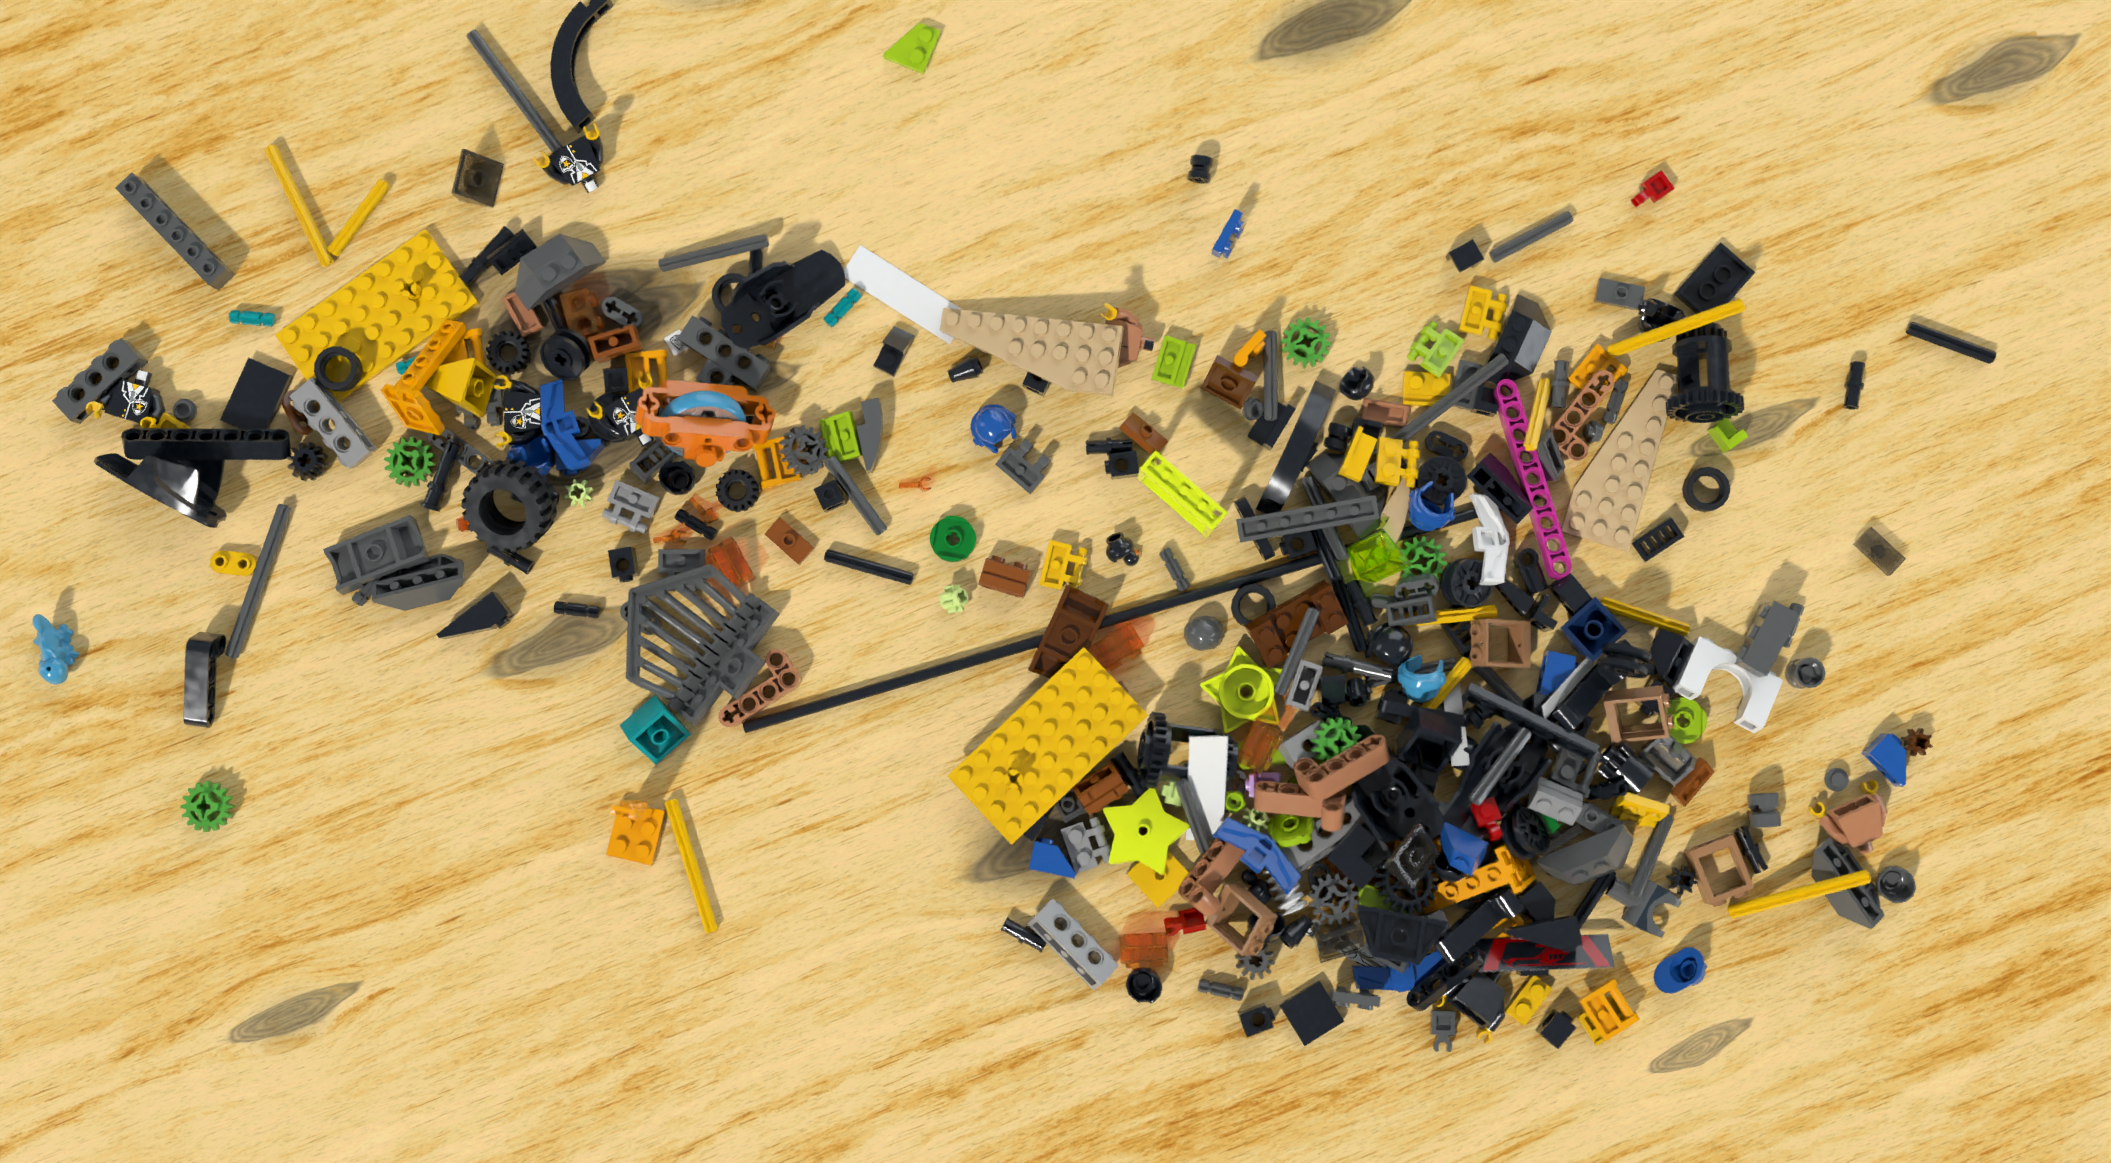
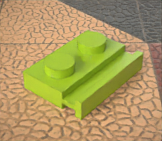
M1164 335L1151 380L1183 389L1197 344H1191L1187 341Z
M846 411L827 419L819 420L823 439L826 440L825 447L828 448V458L835 456L839 462H845L863 456L852 411Z

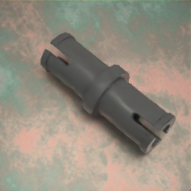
M1555 360L1554 378L1551 381V386L1553 387L1551 407L1566 408V389L1569 387V382H1567L1569 361Z

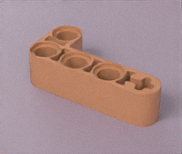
M1607 370L1596 371L1550 428L1552 433L1558 429L1564 431V440L1556 442L1558 449L1575 461L1583 460L1587 456L1588 446L1574 434L1614 384V377ZM1599 375H1607L1606 380L1608 384H1602L1597 389L1602 391L1600 395L1595 390L1589 388L1591 384L1593 387L1598 385L1599 380L1597 377ZM1590 392L1594 395V402L1587 406L1582 403V396ZM1571 411H1577L1580 416L1579 421L1575 424H1570L1567 421V415ZM1577 443L1583 446V453L1579 456H1573L1571 454V447Z
M773 649L767 653L766 664L774 676L741 696L739 700L736 699L722 708L718 719L723 726L736 727L800 686L801 676L786 652L780 649ZM780 653L783 657V662L779 666H774L772 664V657ZM788 673L795 675V682L791 686H787L784 682V677ZM769 685H772L776 690L772 698H767L764 694L765 688ZM748 698H753L756 702L755 708L751 711L745 708V701ZM740 709L745 714L744 716L741 713L733 717L734 722L726 721L728 717L727 712L735 713Z
M1376 734L1367 737L1321 765H1318L1310 758L1298 759L1293 764V769L1299 787L1312 799L1320 801L1388 763L1390 754L1385 737Z
M1260 781L1254 785V808L1261 812L1321 818V827L1326 831L1335 832L1343 827L1346 792L1340 790L1324 800L1317 801L1305 793L1298 784Z
M1216 838L1180 884L1178 894L1207 917L1214 915L1220 906V901L1213 893L1235 867L1245 851Z

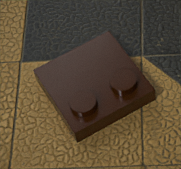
M1217 355L1201 389L1241 410L1259 376Z

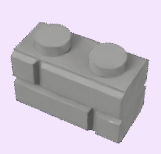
M1301 659L1291 681L1284 705L1307 712L1323 667Z
M1540 777L1529 793L1528 808L1572 826L1582 810L1583 794Z

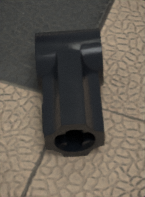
M1530 548L1518 550L1513 556V563L1519 569L1528 595L1549 588L1538 562L1539 556L1535 550ZM1523 553H1527L1530 556L1531 560L1528 565H1524L1521 561Z

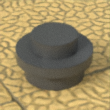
M1251 397L1247 399L1242 409L1244 418L1250 421L1259 419L1263 414L1264 406L1257 398Z
M181 399L174 404L173 414L176 419L182 422H189L195 418L197 407L193 401Z
M1591 420L1584 426L1583 436L1588 443L1601 440L1603 425L1599 424L1596 420Z
M1832 768L1826 772L1824 782L1830 790L1842 791L1847 787L1849 778L1843 769Z

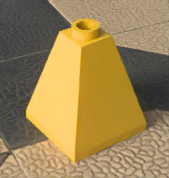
M468 358L439 366L424 386L472 414L484 418L497 375L475 358Z

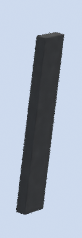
M1473 683L1466 687L1461 696L1462 699L1515 725L1525 727L1530 732L1587 760H1590L1599 749L1600 745L1571 731L1569 732L1567 729Z

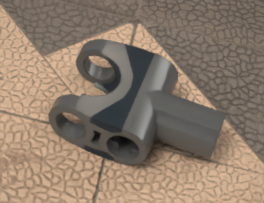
M1614 877L1605 894L1627 907L1621 919L1637 929L1662 938L1665 932L1659 929V926L1653 920L1652 914L1654 909L1661 903H1667L1679 908L1682 902L1668 890L1648 880L1642 896L1638 899L1628 895L1630 884L1618 877Z

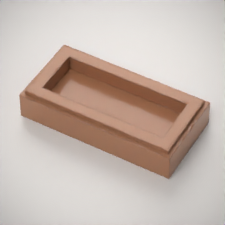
M515 291L501 298L524 339L544 329L535 309L533 308L528 311Z
M1364 398L1360 418L1383 423V426L1402 429L1407 425L1410 405Z

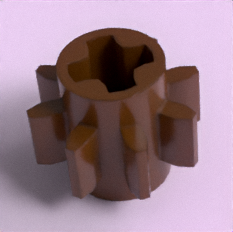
M1918 728L1916 733L1913 729H1908V735L1901 737L1904 741L1903 748L1910 750V756H1916L1917 753L1925 756V750L1933 747L1929 740L1932 736L1923 734V728Z

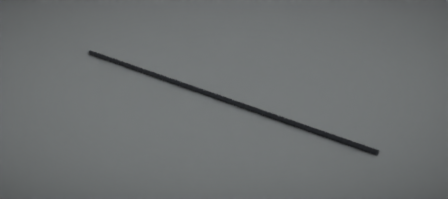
M1535 496L1533 498V502L1541 500L1542 498ZM1475 507L1454 513L1455 518L1453 521H1449L1445 526L1435 530L1478 518ZM1414 525L1403 528L1399 541L1432 531H1424ZM1378 536L1344 545L1349 556L1381 547V545L1377 544ZM1318 553L1112 613L1103 617L1098 630L1242 588L1246 585L1320 565L1322 562ZM1044 634L742 722L745 733H749L1031 650L1039 646Z

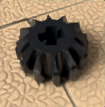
M309 442L307 445L299 443V449L291 448L294 456H287L288 460L293 461L287 466L288 469L294 470L292 475L294 477L300 476L303 481H307L308 478L315 481L317 474L324 475V472L321 470L322 467H329L327 463L323 462L328 458V455L322 453L323 448L321 446L315 447V443ZM310 459H311L310 464H309V463H306V464H305V460H310Z

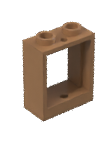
M1471 620V667L1531 668V621ZM1489 627L1509 628L1508 662L1488 661Z
M1663 685L1611 690L1605 694L1604 707L1612 743L1669 738L1670 730L1674 728V718L1672 714L1669 715L1668 713L1670 698L1668 693H1664ZM1657 699L1661 723L1622 725L1618 703Z
M1725 834L1684 850L1691 871L1696 872L1693 876L1695 881L1698 882L1697 886L1705 904H1713V907H1717L1727 903V898L1733 896L1741 898L1748 895V890L1754 888L1734 835ZM1728 847L1742 884L1713 895L1699 858Z
M1225 884L1218 897L1220 906L1217 912L1209 916L1205 923L1241 956H1257L1263 948L1267 935L1273 930L1274 922L1278 916L1241 884ZM1240 901L1259 917L1248 939H1245L1228 923Z

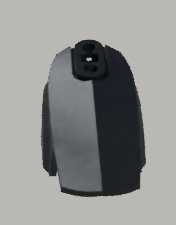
M819 250L793 264L786 261L771 263L738 282L730 296L731 302L721 313V326L733 344L743 349L757 345L764 346L773 342L810 318L815 309L845 286V274L841 263L824 250ZM757 314L759 321H753L751 315ZM741 326L740 333H734L732 327Z
M117 453L100 455L94 459V463L113 476L207 527L217 528L219 522L225 521L227 517L226 512L215 504L222 482L225 460H163L147 455L137 465Z
M1497 721L1491 725L1472 753L1470 764L1466 769L1460 786L1442 815L1444 823L1447 822L1479 839H1482L1488 833L1486 826L1478 828L1470 807L1472 802L1469 800V795L1521 728L1520 726L1511 723L1502 729ZM1532 732L1530 737L1531 743L1524 745L1518 753V760L1512 761L1485 798L1494 797L1501 817L1518 799L1527 795L1552 763V760L1549 758L1545 759L1548 751L1545 739Z
M1356 725L1358 728L1355 734H1361L1362 736L1357 739V743L1369 736L1376 735L1367 725ZM1387 745L1390 754L1389 762L1351 784L1350 794L1353 797L1354 806L1379 841L1394 842L1399 840L1410 848L1423 847L1442 832L1444 818L1439 809L1440 804L1415 772L1404 764L1401 759H1398L1397 755ZM1408 808L1414 809V816L1407 815ZM1423 826L1430 829L1428 835L1422 833L1421 829Z

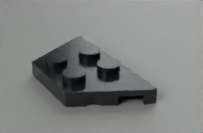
M1359 904L1356 908L1371 956L1397 962L1420 965L1426 954L1448 926V921Z

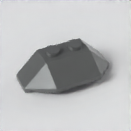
M558 234L520 258L515 293L529 311L606 262L593 243Z
M1325 452L1306 467L1332 503L1376 495L1379 519L1348 524L1357 537L1362 540L1380 526L1386 493L1381 487L1368 492L1362 481L1358 483L1339 475L1338 471L1345 455ZM1368 472L1369 475H1370V477L1372 478V480H1373V482H1374V478H1373L1372 474H1371L1370 472Z
M438 554L429 556V562L409 570L402 568L371 582L373 603L406 611L450 600L465 581L464 562L452 556Z
M1622 824L1537 859V863L1547 875L1573 885H1581L1622 869L1634 839L1625 825Z
M1830 837L1826 838L1814 850L1811 876L1815 882L1863 870L1849 848ZM1872 881L1868 884L1825 895L1839 916L1866 928H1874L1885 916L1880 907L1876 887Z

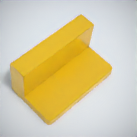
M1361 426L1355 431L1338 471L1339 475L1358 483L1362 479L1378 440L1362 433L1363 427Z

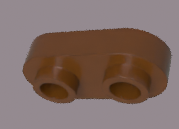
M290 390L283 397V409L293 430L300 435H308L314 429L308 424L307 417L290 404L293 400L289 396L296 391ZM299 422H305L307 427H302Z

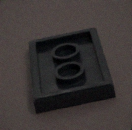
M1720 242L1674 295L1693 312L1698 314L1730 302L1755 272Z
M248 357L220 420L239 429H269L293 376Z

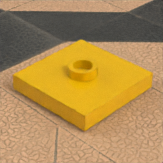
M1168 851L1164 875L1157 873L1140 861L1126 874L1159 908L1179 889L1180 884L1189 872Z

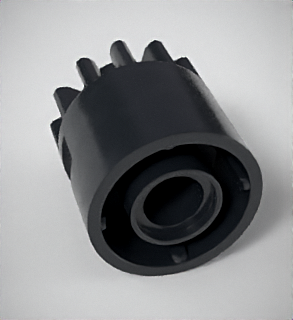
M1621 742L1616 747L1614 745L1609 746L1602 753L1603 758L1599 760L1601 764L1597 770L1610 783L1624 781V784L1626 783L1628 787L1627 792L1634 795L1648 783L1655 772V768L1637 755L1625 742Z

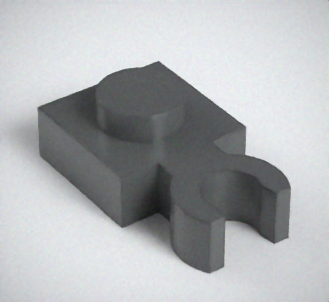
M1431 1010L1430 1034L1437 1035L1433 1042L1434 1051L1438 1052L1439 1044L1445 1042L1446 1051L1451 1052L1452 1043L1448 1039V1035H1455L1456 1011Z

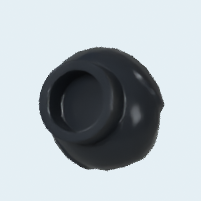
M1121 532L1114 533L1106 539L1108 545L1106 556L1110 561L1116 563L1117 560L1123 558L1124 563L1128 566H1134L1138 563L1140 551L1133 550L1134 543L1131 539L1124 537Z
M1252 869L1244 870L1241 875L1243 883L1251 885L1248 891L1265 905L1272 898V895L1268 892V883L1265 880H1258V874Z

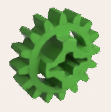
M1309 317L1306 318L1305 323H1302L1299 318L1296 321V326L1293 323L1288 325L1291 331L1284 330L1283 335L1287 338L1281 339V344L1286 346L1281 351L1282 353H1289L1286 360L1288 361L1293 358L1294 366L1300 362L1302 363V368H1305L1307 363H1310L1313 368L1316 365V360L1320 363L1323 362L1324 359L1321 355L1327 356L1329 354V351L1325 348L1331 346V342L1326 341L1330 337V333L1324 334L1325 325L1317 326L1319 320H1315L1312 324ZM1308 329L1315 331L1317 334L1309 332ZM1297 331L1298 339L1291 343V337ZM1303 338L1311 342L1308 348L1305 344L1301 345ZM1321 343L1320 351L1315 355L1314 347ZM1295 352L1304 354V357L1297 355Z
M410 437L409 442L406 438H401V444L393 442L395 448L393 450L387 449V452L391 454L390 457L384 458L385 461L389 462V465L384 467L385 470L392 471L389 478H397L396 483L401 485L404 482L406 487H411L412 483L418 487L420 486V480L428 482L426 475H434L430 468L437 466V464L431 462V459L436 457L435 454L429 453L432 447L429 445L424 446L425 441L421 439L416 441L414 437ZM409 447L418 448L417 450H413L412 452L406 450V448ZM407 457L412 458L411 462L413 464V467L408 466L409 461ZM409 472H411V473H413L415 476H412V477H404L403 475H404V474L406 475V474H408Z
M1425 536L1421 537L1420 542H1418L1416 537H1413L1412 544L1407 541L1403 543L1406 549L1400 548L1398 552L1402 557H1398L1395 560L1401 563V566L1396 568L1397 571L1403 570L1404 573L1401 578L1416 576L1410 572L1411 569L1419 572V575L1429 574L1432 563L1436 562V567L1431 574L1435 575L1439 580L1437 574H1442L1443 569H1441V566L1447 565L1446 561H1442V557L1446 553L1439 552L1442 545L1440 544L1435 547L1433 545L1435 539L1432 538L1429 542H1426ZM1423 547L1430 549L1433 553L1430 554L1424 551ZM1412 549L1413 556L1410 561L1406 562L1407 555ZM1419 556L1421 559L1430 558L1423 566L1421 564L1412 565L1419 559Z
M1336 717L1335 721L1333 718H1327V724L1320 722L1319 726L1321 729H1314L1313 732L1317 736L1310 740L1316 743V746L1311 748L1312 751L1318 752L1315 757L1316 760L1323 759L1322 763L1357 744V739L1362 737L1361 734H1355L1358 727L1350 726L1351 721L1346 719L1343 721L1341 717ZM1339 740V744L1334 745V741Z
M205 781V784L196 783V789L189 788L190 796L182 797L187 801L186 804L180 805V808L186 809L182 817H189L187 825L195 824L194 830L198 831L203 828V832H210L211 828L213 831L220 830L219 824L222 826L227 825L228 823L225 818L233 817L229 809L235 808V805L229 804V801L234 797L226 795L229 789H220L221 783H214L213 785L212 781ZM205 805H210V809H205Z

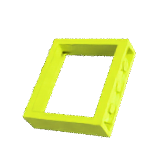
M1156 450L1141 466L1137 479L1205 538H1208L1227 515V511ZM1157 459L1161 461L1159 465L1156 464ZM1215 509L1221 513L1219 517L1212 513Z

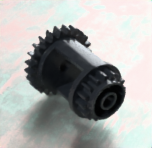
M1712 322L1676 335V342L1672 345V354L1677 357L1679 392L1671 396V399H1667L1666 414L1670 416V419L1675 418V421L1683 420V422L1688 421L1692 423H1710L1722 421L1724 418L1730 419L1731 416H1738V413H1743L1744 396L1730 389L1728 353L1732 351V341L1727 338V330L1721 328L1720 324ZM1706 359L1708 386H1700L1699 360Z
M1151 712L1149 718H1147V725H1145V729L1141 733L1138 746L1137 764L1140 772L1141 787L1155 789L1159 781L1176 782L1186 779L1188 782L1189 764L1176 766L1169 765L1168 762L1171 741L1189 743L1190 737L1228 736L1226 782L1228 780L1232 781L1238 762V743L1233 741L1232 735L1222 734L1220 729L1171 724L1166 721L1165 713Z

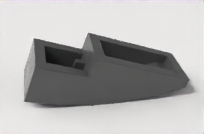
M879 398L861 401L865 424L856 426L868 474L874 471L882 443L883 415Z

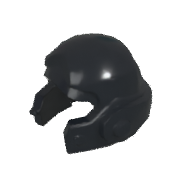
M1653 298L1639 303L1637 308L1640 315L1638 326L1641 333L1686 318L1681 309Z
M1384 623L1367 633L1368 648L1365 652V658H1369L1373 651L1381 660L1390 664L1388 667H1396L1410 659L1413 641L1408 631L1403 627H1389V623Z

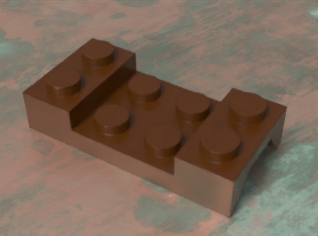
M1325 580L1244 625L1256 644L1262 663L1268 669L1287 659V654L1290 652L1308 607L1315 608L1320 612L1308 642L1324 632L1331 634L1348 624L1331 585Z
M1066 584L1042 640L1031 660L1028 671L1050 679L1083 647L1088 651L1109 607V603Z

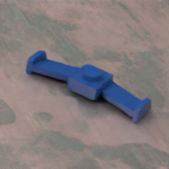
M563 379L540 385L541 428L544 437L549 440L566 468L577 470L589 466L591 463L573 437L581 433L573 410L565 412Z
M1227 817L1212 835L1244 850L1245 852L1240 857V860L1257 874L1265 867L1286 895L1290 893L1302 876L1277 846L1275 840L1267 834L1260 833L1232 818Z
M1436 950L1426 955L1420 965L1409 964L1405 973H1400L1389 966H1351L1356 989L1393 990L1400 993L1413 989L1414 986L1423 981L1446 961Z

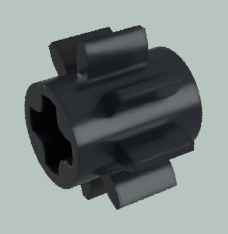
M1353 678L1345 685V701H1349L1350 706L1361 707L1366 704L1367 700L1371 699L1370 684H1364L1363 679Z
M1685 865L1681 866V870L1672 867L1673 873L1671 876H1666L1671 881L1668 887L1670 889L1677 888V894L1682 895L1683 889L1692 893V885L1698 884L1693 878L1696 872H1687V866ZM1680 875L1685 876L1683 879L1684 884L1679 883L1681 880Z

